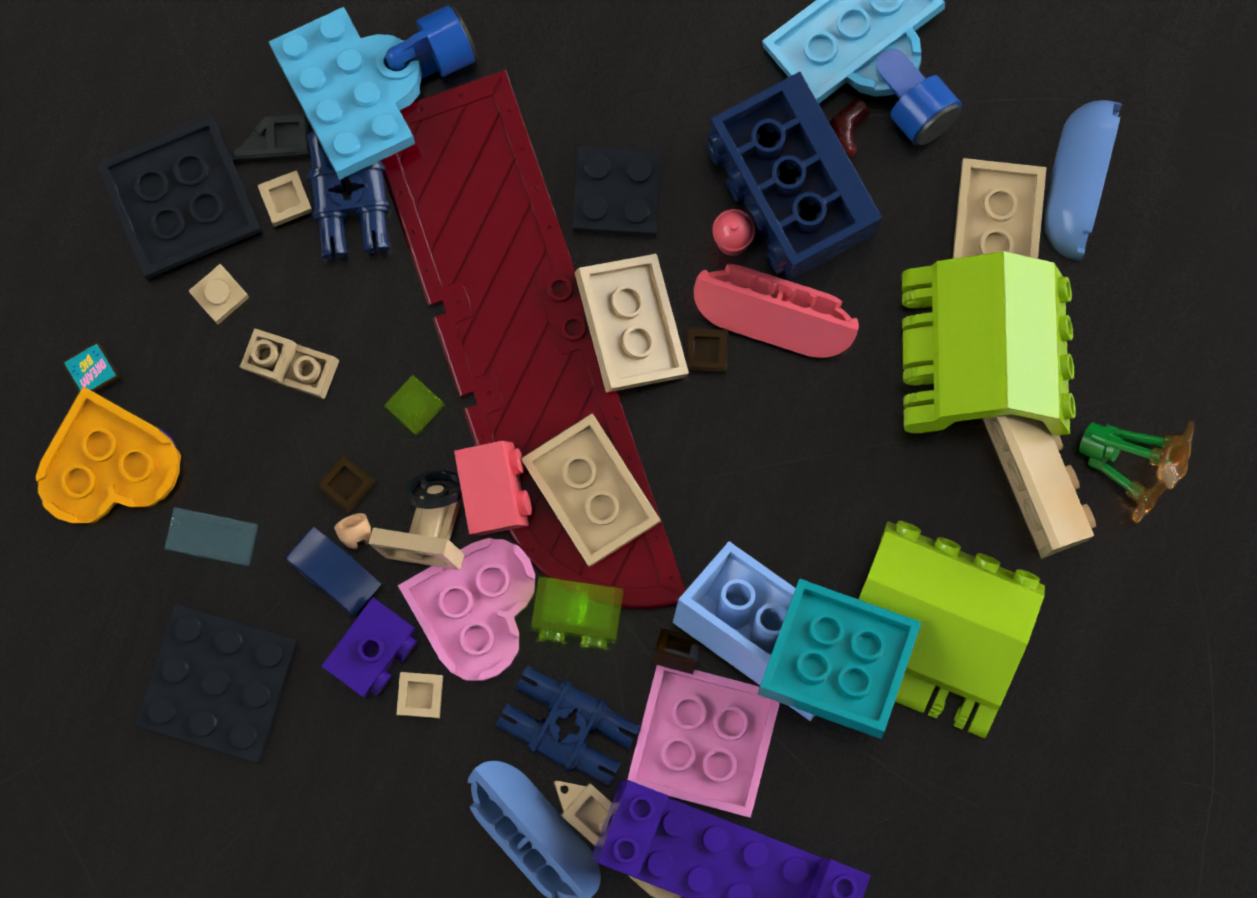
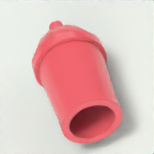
M730 209L722 212L716 218L713 224V237L723 253L730 256L739 255L753 241L755 226L747 213L737 209Z

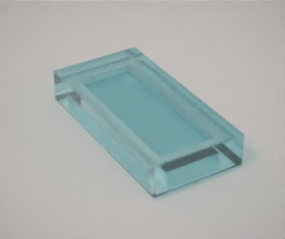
M174 507L165 549L249 567L258 525Z

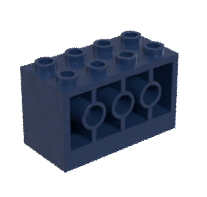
M801 72L711 118L710 129L707 134L709 143L706 144L708 153L716 166L724 165L729 179L726 180L728 189L736 202L744 201L749 216L754 222L755 237H764L769 248L766 256L777 275L783 272L787 281H790L876 235L882 216ZM759 143H770L774 147L766 148L761 146ZM780 179H790L794 184H784ZM800 215H810L814 218V221L803 220L800 218Z

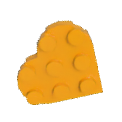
M82 387L41 459L36 473L38 494L43 501L44 508L56 518L73 524L96 523L100 518L106 516L117 503L132 508H148L163 500L175 487L180 472L181 454L175 447L172 439L159 428L90 389Z

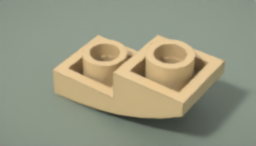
M254 328L240 368L284 386L325 399L339 360L334 356L297 345L292 340Z

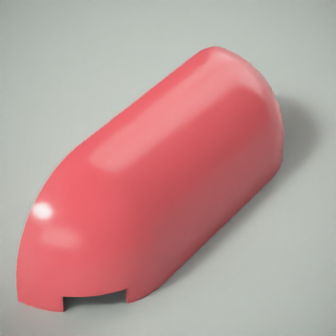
M726 264L725 270L709 273L705 269L700 272L695 282V303L702 315L711 323L725 330L806 356L825 358L838 355L852 345L858 332V319L851 318L841 308L843 301L837 297L747 267Z

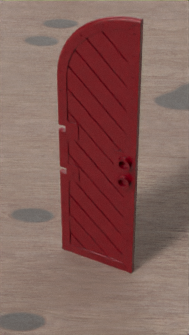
M503 70L426 97L399 110L414 137L415 144L380 161L383 162L386 168L383 174L428 306H433L443 302L446 310L445 314L434 317L433 322L458 396L465 397L472 393L475 395L477 405L463 410L475 446L498 441L512 442L515 449L518 448L523 458L593 413L661 520L617 391L608 393L605 391L574 273L575 268L507 71ZM524 465V473L520 474L522 491L526 490L528 492L532 506V513L527 516L529 526L507 530L515 545L523 550L530 558L531 564L539 572L572 594L608 606L639 609L664 607L678 603V599L686 590L662 520L661 523L589 567Z

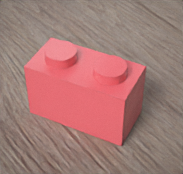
M498 441L455 450L454 454L469 535L482 536L529 526L527 516L531 515L532 506L528 492L526 490L522 491L520 474L524 473V463L521 460L522 454L518 448L515 449L514 443Z

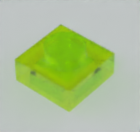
M412 375L384 406L416 436L443 408L444 403Z

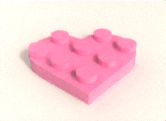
M486 538L462 548L461 551L465 556L460 570L431 566L398 585L441 662L452 674L468 682L492 679L502 674L511 666L514 658L519 653L520 633L515 617L527 608L535 594V573L530 558L519 546L503 539Z

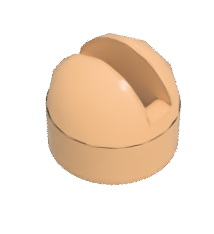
M365 514L350 515L340 520L334 527L340 542L349 549H358L357 542L360 541L364 545L369 543L371 526Z

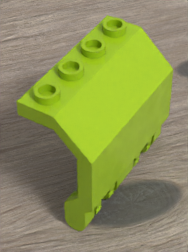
M1002 251L936 261L932 266L911 268L902 272L903 306L913 309H919L920 307L933 308V312L911 315L902 319V328L905 330L902 333L903 381L914 386L934 384V390L912 393L903 397V406L906 408L904 409V430L906 432L924 433L940 431L957 421L1012 414L1043 421L1053 436L1070 434V419L1075 418L1076 407L1073 394L1069 393L1068 380L1074 378V364L1071 354H1067V341L1073 339V327L1070 316L1066 315V302L1071 301L1072 292L1069 278L1062 276L1055 263Z
M888 521L858 600L922 622L895 702L923 713L936 685L938 690L929 709L928 716L937 719L944 709L949 691L963 696V702L958 707L954 717V726L963 730L975 702H977L978 705L967 732L985 739L1028 645L1044 599L1045 585L1039 583L1040 579L1028 571L1017 569L1014 573L999 567L1000 562L989 555L977 553L975 557L960 551L961 546L952 540L943 537H937L936 540L923 536L920 534L921 530L913 524L904 521H898L897 524Z

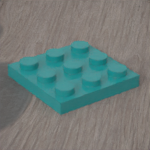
M799 579L757 694L882 739L922 622Z

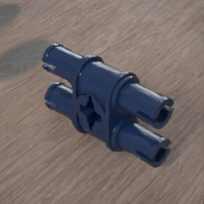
M315 132L307 134L312 169L307 175V181L311 183L314 207L311 217L314 219V222L319 223L322 258L335 259L333 242L335 243V253L338 254V258L349 255L346 245L344 220L350 216L360 217L364 253H376L375 235L377 248H379L380 252L390 250L385 214L390 209V203L386 201L383 178L386 168L383 162L378 161L339 180L323 147L321 148ZM352 184L354 189L358 190L352 192V199L345 200L343 195L340 194L345 192V185Z
M528 665L522 675L536 682L537 686H533L520 679L515 690L521 691L549 706L548 711H550L547 720L543 718L542 721H539L507 703L502 713L516 720L517 724L499 717L495 728L501 729L528 743V749L531 750V753L538 752L564 766L566 772H573L576 769L609 787L614 777L599 770V766L617 773L621 763L588 747L587 736L589 733L593 734L596 731L629 749L634 739L620 732L619 728L636 736L641 725L608 709L609 704L606 703L605 699L602 698L600 701L571 686L572 682L569 680L567 682L563 680L562 683H559ZM578 710L575 724L580 728L578 734L569 733L559 743L561 728L556 725L558 719H567L570 714Z

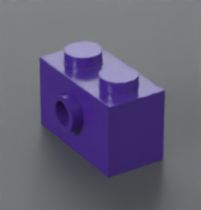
M372 598L323 663L322 667L363 698L367 699L370 693L377 696L392 676L387 670L395 659L398 658L400 661H404L416 645L417 641L412 638L416 633V629L378 600Z

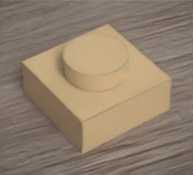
M297 170L258 185L274 227L312 212Z
M221 264L189 290V293L217 325L249 298L248 294Z
M400 672L396 715L440 719L444 676Z

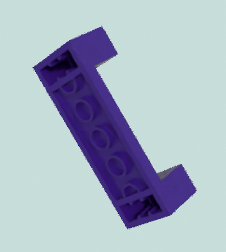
M620 780L590 858L592 862L685 898H863L871 875L831 859L818 857L673 800L666 794L630 780Z

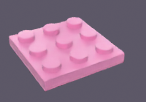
M657 665L627 780L672 798L751 818L780 702L758 695L759 686L698 670H694L692 675Z

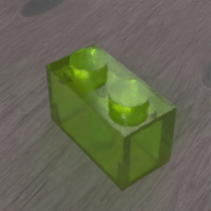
M539 576L531 629L532 631L540 632L539 639L563 643L565 636L582 638V646L606 649L607 642L616 643L623 589Z

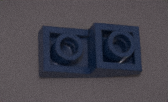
M310 527L284 557L308 582L323 590L351 616H355L381 585L365 568L315 527Z

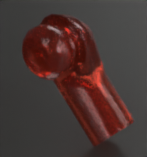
M858 97L830 121L832 129L849 158L856 154L858 148L857 144L853 141L854 127L870 114L869 108Z

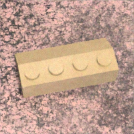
M1012 414L983 418L1041 559L1091 539L1094 536L1092 529L1096 527V522L1087 504L1081 505L1075 490L1080 488L1074 469L1071 465L1065 466L1059 453L1063 449L1060 435L1053 436L1045 423L1037 419Z

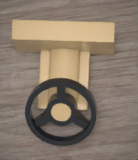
M438 470L418 475L410 480L405 488L407 501L417 507L409 533L373 528L368 544L386 559L460 570L465 554L450 541L461 505L458 500L462 497L458 473ZM450 480L456 482L457 485L447 486L443 483L431 484L429 481ZM420 485L423 489V496L417 498L411 493Z

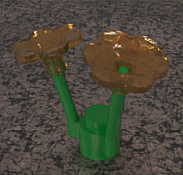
M1189 421L1187 429L1181 436L1165 434L1164 438L1122 430L1109 424L1104 427L1092 422L1084 432L1079 451L1081 454L1090 457L1088 466L1098 469L1125 488L1127 490L1126 494L1137 502L1136 510L1132 515V521L1138 524L1152 510L1165 489L1174 488L1177 481L1185 476L1188 470V459L1191 454L1195 422ZM1123 440L1159 446L1162 449L1154 448L1150 450ZM1121 450L1147 458L1151 464L1159 466L1157 469L1158 482L1153 487L1147 489L1136 480L1131 482L1106 462L1107 460L1114 462Z

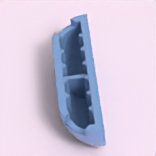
M1098 100L1080 106L1069 116L1061 133L1043 204L1041 226L1050 246L1062 256L1075 261H1082L1088 234L1092 232L1120 122L1118 114L1122 104L1118 102Z
M487 761L477 766L468 778L474 801L470 809L481 826L531 883L547 898H591L594 896L600 886L601 873L599 865L590 861L593 852L530 779L517 768L500 761Z

